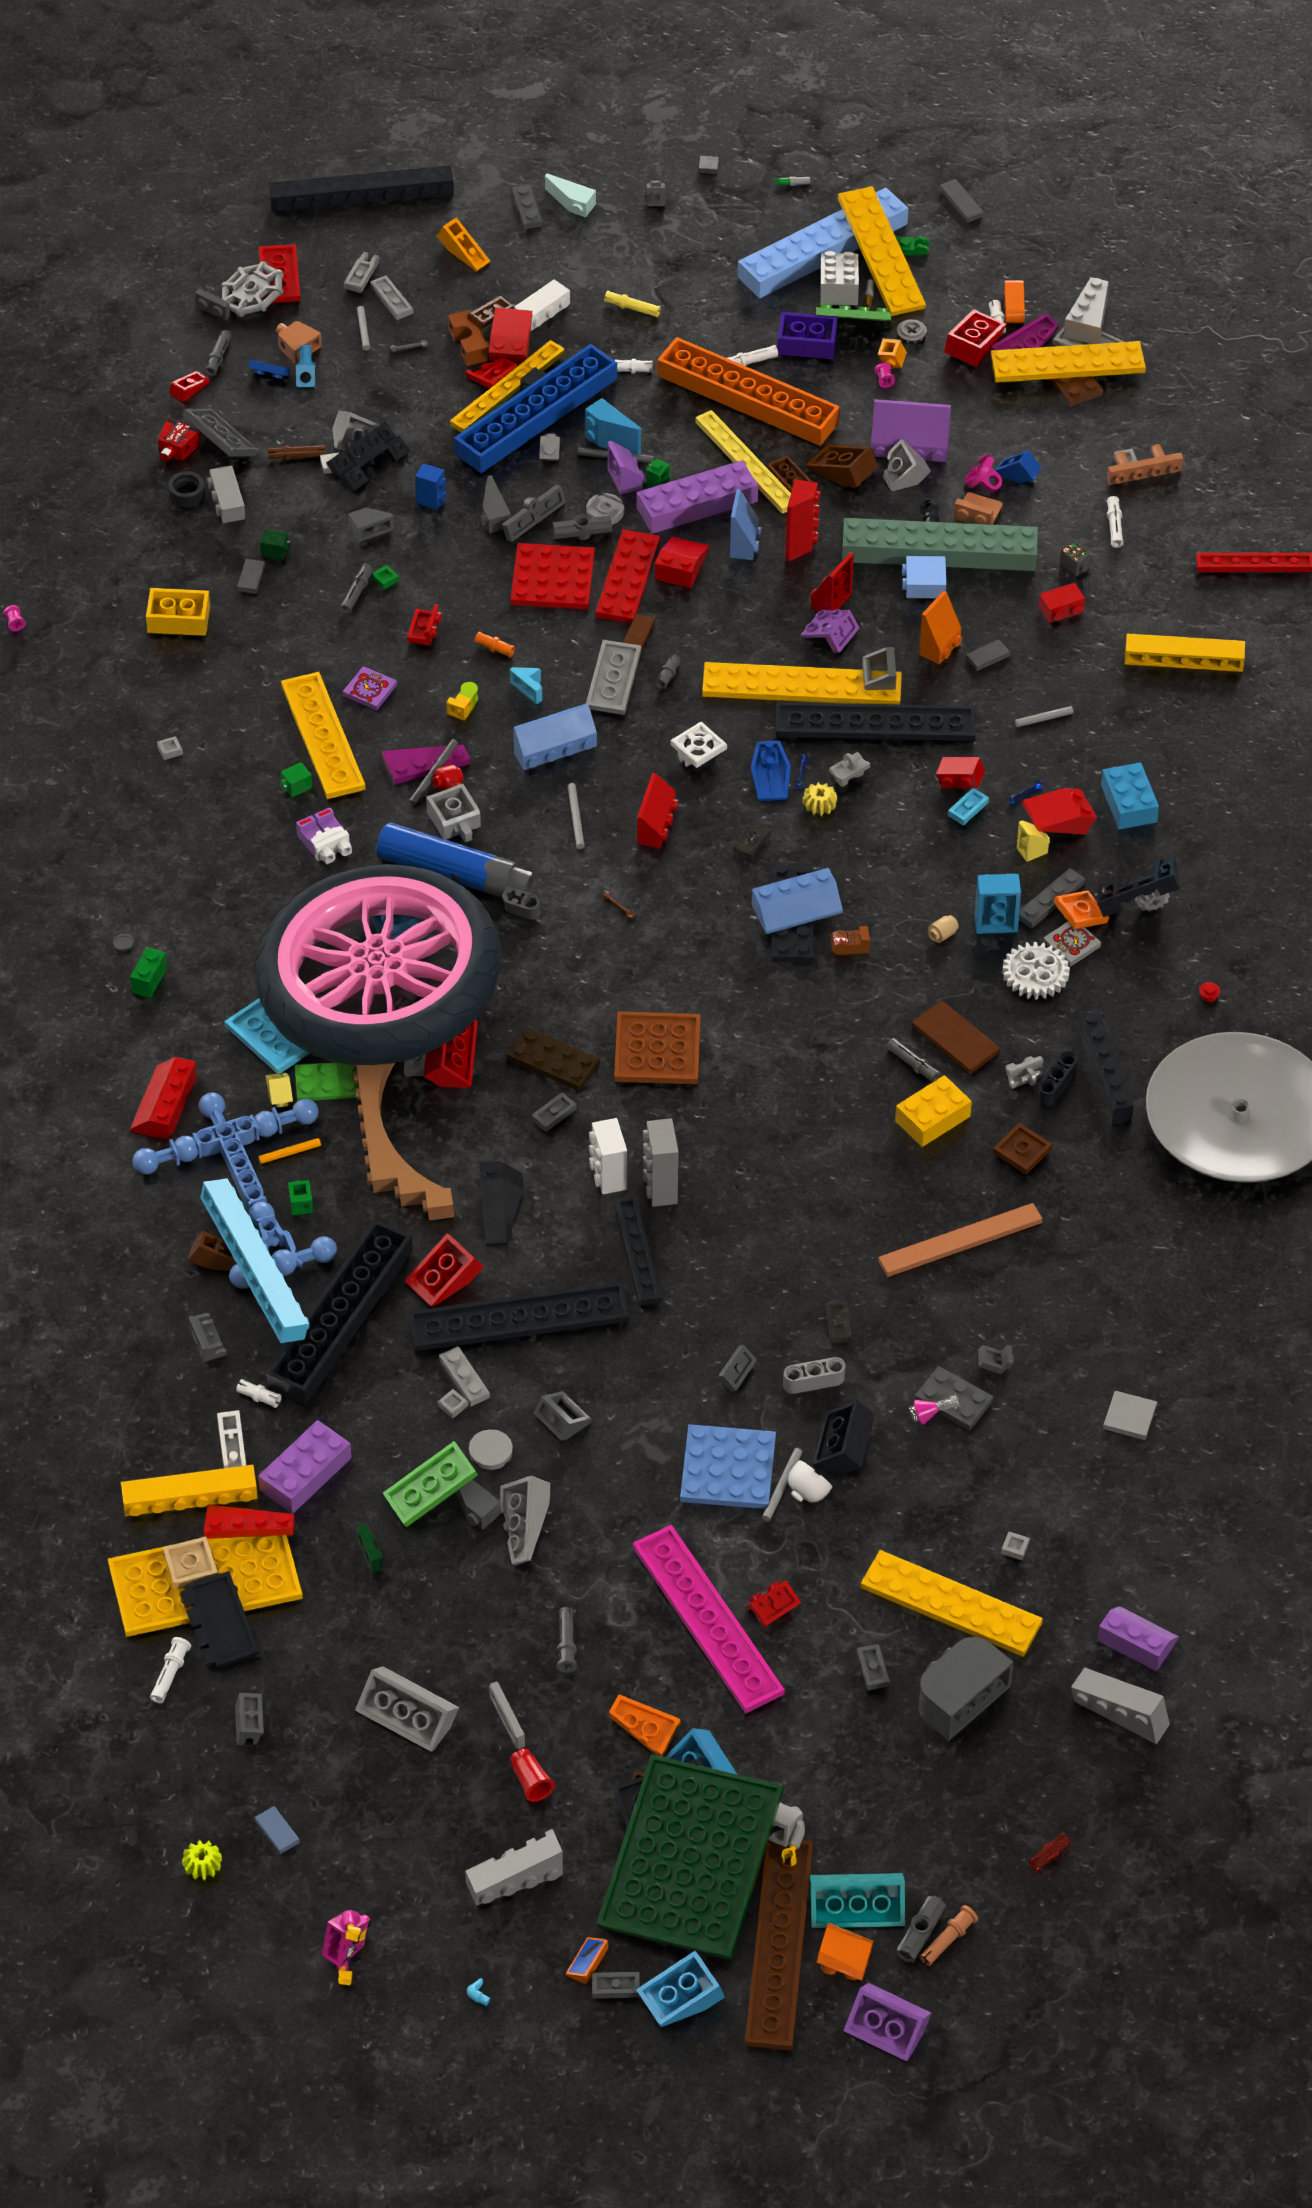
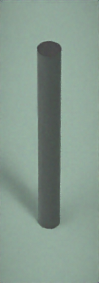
M578 448L577 455L608 459V451ZM632 454L633 457H636L637 462L651 463L654 460V456Z
M452 739L426 775L410 798L409 802L416 805L432 782L435 770L445 764L457 747L458 742Z

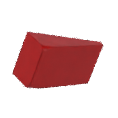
M195 371L171 382L169 394L178 401L184 402L207 385L210 379Z

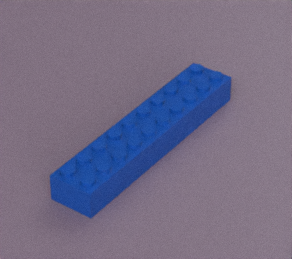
M592 344L588 345L454 437L455 455L478 472H484L617 379V362Z

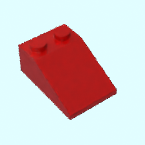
M495 308L489 345L490 361L505 358L514 363H523L528 359L533 311Z
M972 310L948 333L944 353L977 367L986 359L991 346L996 343L1005 329L1006 323L979 311Z
M672 537L660 550L656 559L655 580L692 588L709 550V545Z
M850 552L831 574L822 580L821 585L812 591L810 595L812 609L818 612L821 610H837L851 596L853 553Z
M1063 788L1025 799L1022 802L1037 830L1041 832L1086 835L1097 819L1081 789Z
M447 1233L404 1281L431 1307H434L469 1284L484 1266Z

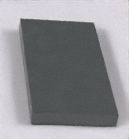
M212 409L184 410L183 416L229 457L257 455L258 449Z

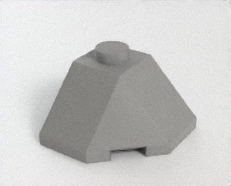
M338 411L332 428L335 448L342 451L345 450V444L351 440L354 442L358 441V435L365 430L369 433L380 424L351 412Z
M901 439L888 452L887 459L889 460L888 469L884 471L883 478L890 490L896 491L918 485L931 471L925 460L904 439Z

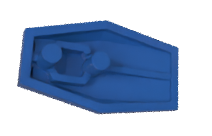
M760 741L756 744L751 764V773L758 801L788 799L791 765L780 741Z

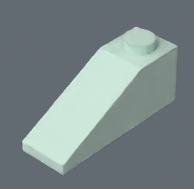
M550 174L545 175V190L569 212L587 217L596 204V190Z

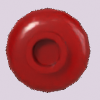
M453 764L439 767L434 772L433 785L440 791L462 784L463 773L459 767Z

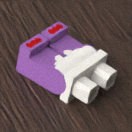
M331 808L314 814V817L311 815L296 822L298 838L315 855V859L318 862L323 860L326 864H329L335 860V854L339 852L342 856L352 853L349 834L336 820Z

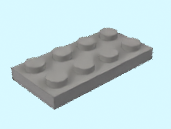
M608 640L602 641L586 701L590 710L625 715L642 651L640 645Z

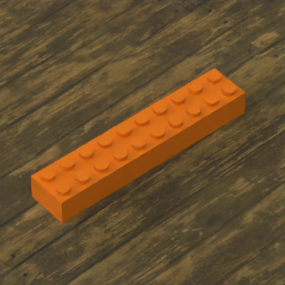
M678 337L674 339L657 359L658 377L819 446L822 445L839 424L840 406Z

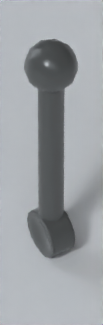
M422 340L420 343L402 346L392 345L389 349L394 353L396 350L420 346L426 348L428 342Z

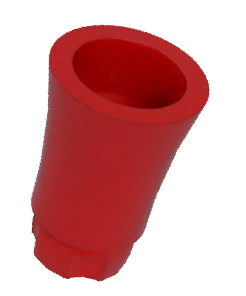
M526 1748L514 1752L510 1760L527 1800L536 1802L550 1795L554 1790L555 1782L546 1774L535 1756Z

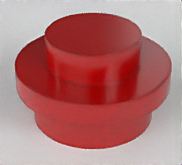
M1207 982L1200 986L1199 994L1204 1001L1212 1002L1219 997L1220 988L1215 983Z

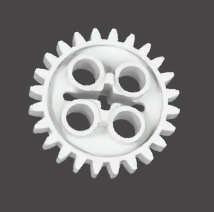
M1027 942L1025 948L1018 945V951L1012 948L1011 954L1006 955V960L1003 961V980L1007 981V987L1012 986L1013 992L1019 990V996L1026 993L1028 999L1031 995H1034L1035 999H1038L1039 995L1046 999V994L1053 997L1054 991L1060 993L1061 987L1065 988L1070 970L1068 961L1065 960V955H1059V949L1052 951V945L1045 948V943L1038 946L1037 942H1034L1033 946H1030Z

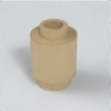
M951 915L943 916L929 925L928 935L930 939L941 943L956 933L959 927L958 922Z

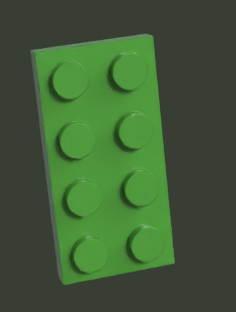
M820 304V307H816V315L835 316L837 318L891 322L892 313L888 312L886 308H877L876 311H869V307H858V310H851L850 306L839 305V309H834L829 304Z
M338 1062L295 1065L297 1101L300 1099L315 1101L357 1098L355 1089L359 1088V1084H355L353 1072H357V1067L353 1068L352 1065Z
M453 1441L384 1491L383 1495L402 1523L408 1527L478 1476V1474L456 1442Z

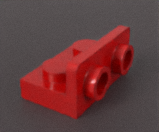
M787 1580L781 1584L776 1581L766 1588L768 1590L766 1594L762 1596L759 1592L749 1599L751 1604L745 1608L747 1611L752 1609L763 1627L801 1603Z

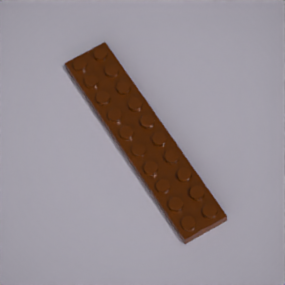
M768 1840L765 1851L745 2046L792 2051L813 1841L802 1840L799 1849L795 1850L797 1862L794 1866H791V1857L787 1858L785 1863H783L782 1851L789 1848V1846L784 1847Z

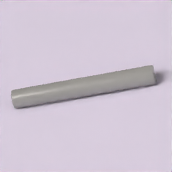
M363 306L357 307L362 347L363 350H369L370 343L365 310Z
M1069 706L1016 719L1015 725L1016 727H1021L1073 714V708Z

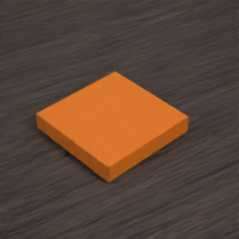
M1088 890L1056 896L1053 901L1073 929L1108 922L1109 917H1103L1097 901Z

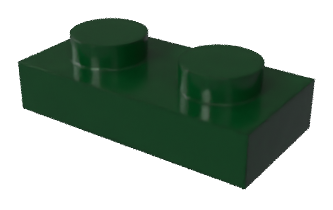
M366 1524L358 1525V1540L371 1572L381 1571L380 1562L383 1561L381 1550L375 1548L374 1544L376 1541L373 1531H368Z

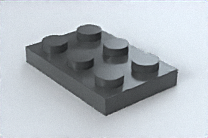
M938 1366L915 1394L914 1400L936 1402L939 1409L938 1414L970 1431L991 1405L994 1396Z

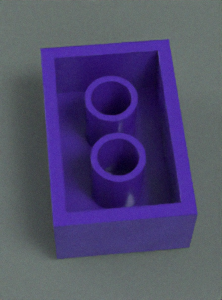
M781 312L777 346L778 355L833 359L837 335V317Z

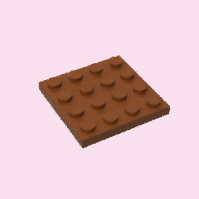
M618 1011L614 1082L698 1084L701 1014Z

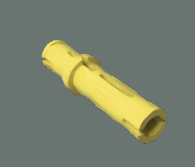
M607 291L605 294L607 298H604V302L656 318L659 316L660 312L658 310L660 311V306L629 298L626 294L619 295Z

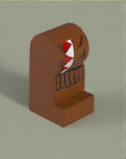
M859 926V930L835 931L830 935L834 954L869 953L870 937L867 926Z

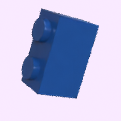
M422 464L415 476L417 504L438 509L440 504L445 502L447 492H445L446 478H444L443 469Z

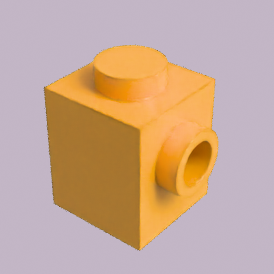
M883 339L878 352L881 362L888 363L891 369L902 368L907 354L902 342L895 339Z

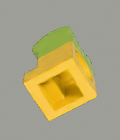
M473 682L463 683L455 699L450 697L446 702L447 714L465 721L478 701V686Z

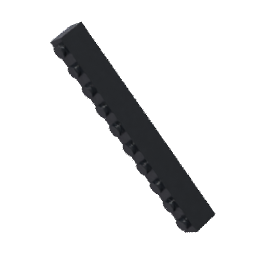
M451 165L268 183L271 211L454 194Z

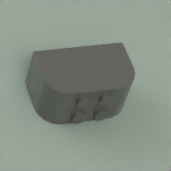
M979 1637L962 1639L952 1648H947L940 1659L932 1661L921 1677L918 1706L921 1717L949 1741L1011 1687L1013 1661L989 1641Z

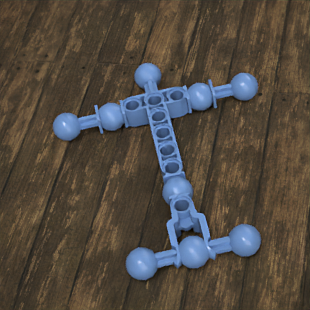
M214 1092L207 1093L201 1097L198 1106L201 1114L204 1117L210 1118L214 1126L201 1129L197 1133H192L193 1137L181 1136L175 1142H173V1139H170V1148L157 1152L149 1148H142L134 1154L132 1160L134 1169L138 1173L145 1175L156 1171L159 1163L174 1159L178 1166L180 1161L190 1162L197 1155L199 1158H202V1156L207 1157L221 1153L245 1208L248 1210V1215H250L253 1225L259 1231L261 1240L267 1245L268 1252L269 1246L279 1245V1247L286 1248L280 1249L272 1255L279 1272L283 1276L293 1273L296 1267L302 1268V1263L314 1259L320 1263H328L335 1258L337 1245L332 1238L326 1236L315 1239L311 1248L296 1252V1247L290 1233L286 1230L283 1231L275 1219V1211L267 1203L261 1184L243 1145L250 1144L255 1139L259 1140V1136L270 1137L277 1130L279 1134L282 1133V1125L294 1121L303 1125L313 1123L319 1113L318 1106L313 1100L300 1099L295 1103L292 1110L279 1114L275 1107H273L272 1112L261 1111L255 1117L253 1115H250V1117L244 1116L226 1122L222 1114L225 1109L224 1099L220 1094ZM233 1265L229 1273L230 1282L239 1289L249 1288L238 1265Z

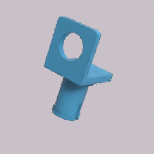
M300 345V362L296 364L297 387L315 386L316 363L311 361L312 345ZM308 372L311 375V380L308 383L302 382L300 380L301 373Z

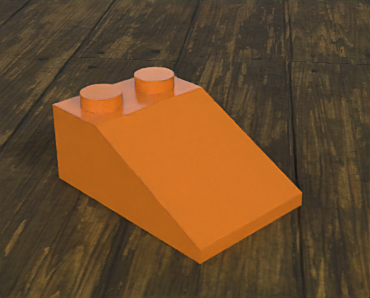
M942 591L924 611L921 621L919 655L937 664L947 659L953 648L958 647L962 640L960 623L945 591Z

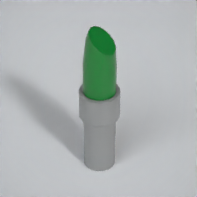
M810 177L780 178L775 180V184L790 186L810 184Z

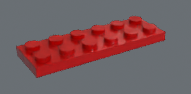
M622 529L596 609L597 618L626 623L633 622L655 559L660 536Z

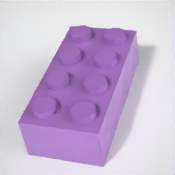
M317 1420L258 1475L259 1491L293 1514L351 1459V1443Z

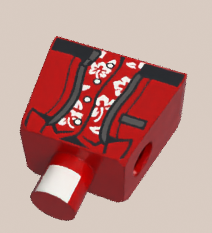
M168 418L158 437L160 458L165 462H168L171 458L184 460L201 444L200 430Z

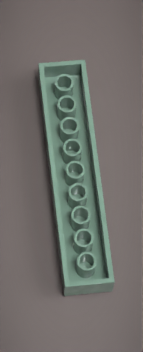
M844 518L842 561L850 552L854 554L853 563L895 565L906 564V556H945L946 567L1036 571L1038 527Z

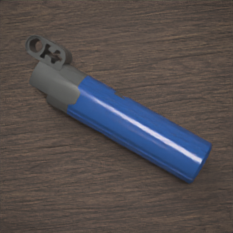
M388 822L381 830L376 846L378 859L397 865L434 871L462 886L503 898L505 910L511 914L531 920L541 915L539 898L537 895L532 894L535 884L533 872L518 868L517 862L392 822Z

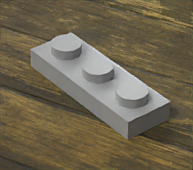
M459 1346L439 1355L440 1362L470 1406L490 1398L489 1391Z

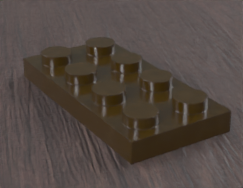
M528 1026L506 1054L507 1060L577 1091L581 1090L600 1063L599 1057Z

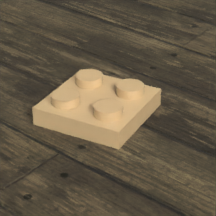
M206 1537L163 1547V1553L174 1588L218 1575Z

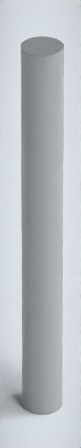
M570 783L568 784L576 847L583 849L584 839L576 785Z
M794 1449L769 1501V1505L762 1516L763 1520H771L788 1484L789 1472L801 1457V1449Z

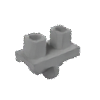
M858 752L853 755L847 753L843 756L841 762L829 768V772L835 777V781L843 787L848 784L849 779L862 776L864 771L870 768V763L865 761Z
M1030 1056L1025 1058L1021 1064L1011 1063L1006 1065L1009 1086L1013 1089L1029 1083L1031 1086L1035 1085L1037 1079L1045 1076L1043 1058L1041 1056L1036 1058Z

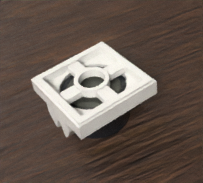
M702 722L671 740V746L678 751L680 762L685 761L686 767H706L712 762L713 757L727 749V744Z

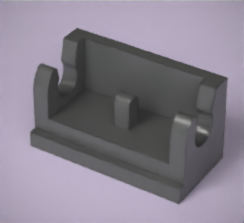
M209 1313L189 1316L190 1331L204 1362L226 1355V1350L220 1340L212 1319H208L211 1317Z
M239 1693L235 1705L237 1745H244L246 1739L249 1738L253 1739V1745H255L264 1733L262 1694Z

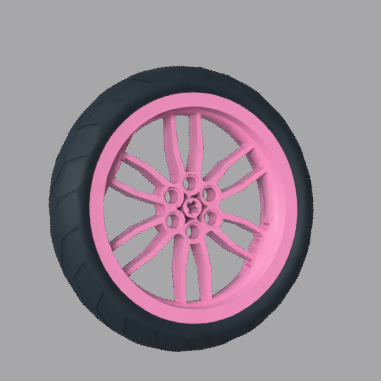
M392 864L356 868L332 875L315 883L297 895L277 914L263 937L257 955L256 987L260 1002L268 1018L287 1040L304 1051L312 1053L317 1057L348 1065L371 1066L398 1063L419 1057L448 1043L462 1033L480 1015L492 996L500 970V942L495 925L482 903L465 887L448 877L423 868ZM386 915L381 934L372 935L369 928V917ZM393 915H406L425 920L412 926L394 940H391L393 934ZM362 919L366 941L358 943L333 930L352 921ZM435 930H439L441 933L427 940L418 942L419 940H421L422 938L429 935ZM319 941H323L343 951L327 950L315 945ZM450 943L458 951V958L452 971L427 962L418 961L434 954ZM305 957L329 966L338 967L322 974L306 985L298 976ZM413 977L428 978L443 983L438 988H435ZM397 985L424 998L410 1006L394 1011L390 987ZM338 986L320 999L315 997V994ZM364 988L362 998L363 1015L347 1014L330 1009ZM375 994H385L387 1013L370 1015V1008Z

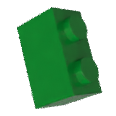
M149 947L145 949L130 976L132 993L148 998L152 997L167 970L165 952Z

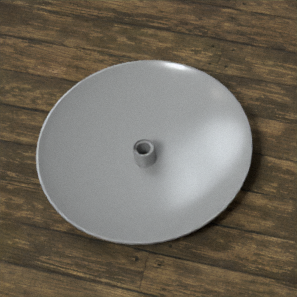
M1216 1033L1196 1038L1181 1045L1168 1054L1155 1069L1146 1095V1111L1149 1123L1163 1147L1177 1160L1191 1169L1226 1181L1260 1182L1289 1175L1312 1161V1061L1290 1045L1253 1033Z

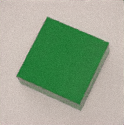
M388 565L371 573L372 580L383 590L399 581V576Z

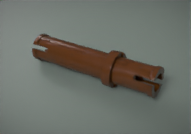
M325 445L268 447V460L284 458L285 460H290V458L326 455Z

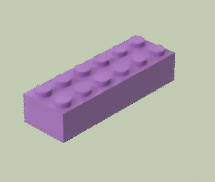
M741 460L638 491L637 509L653 534L732 510L737 489L742 491L749 504L758 502V484L744 461Z

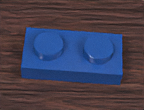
M254 360L249 361L248 368H253L254 373L265 375L266 371L271 372L272 377L283 378V375L289 376L290 368Z

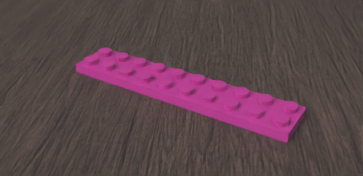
M673 1526L665 1527L634 1542L633 1549L744 1713L746 1714L783 1696L785 1689Z

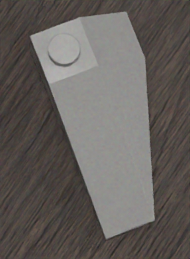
M528 1476L500 1487L501 1513L505 1516L506 1522L503 1525L504 1530L508 1531L509 1535L507 1544L512 1565L531 1561L550 1503V1483L534 1476Z

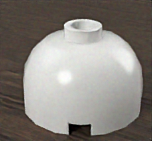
M801 1460L795 1463L789 1472L788 1483L793 1490L791 1495L799 1502H802L803 1499L808 1502H818L832 1489L831 1484L822 1475L819 1476L812 1467Z

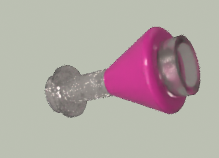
M950 1393V1398L939 1402L915 1400L914 1405L910 1406V1412L915 1423L920 1422L924 1425L940 1410L952 1406L954 1410H957L960 1402L957 1394L952 1395Z

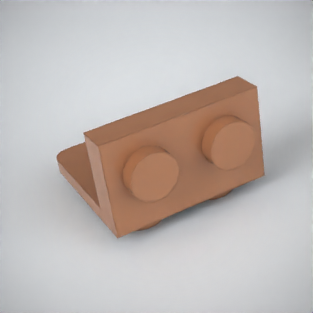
M969 492L963 500L957 498L954 506V520L966 524L993 525L1002 509V502Z

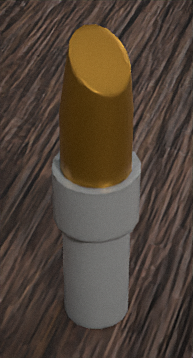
M871 279L867 281L864 296V306L869 307V310L874 298L875 283Z

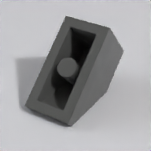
M363 508L348 514L349 528L358 542L394 530L393 515L391 513Z

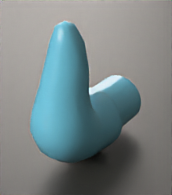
M480 1978L468 1986L467 1995L476 2003L479 2002L487 2006L490 1997L478 1991L483 1984V1979Z

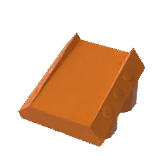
M828 1923L817 1963L821 1964V1970L826 1974L832 1975L839 1971L844 1973L847 1979L862 1981L874 1941Z

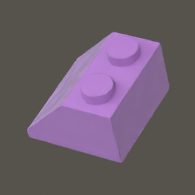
M609 441L608 471L620 495L641 490L644 473L642 470H639L636 457H633L630 450Z

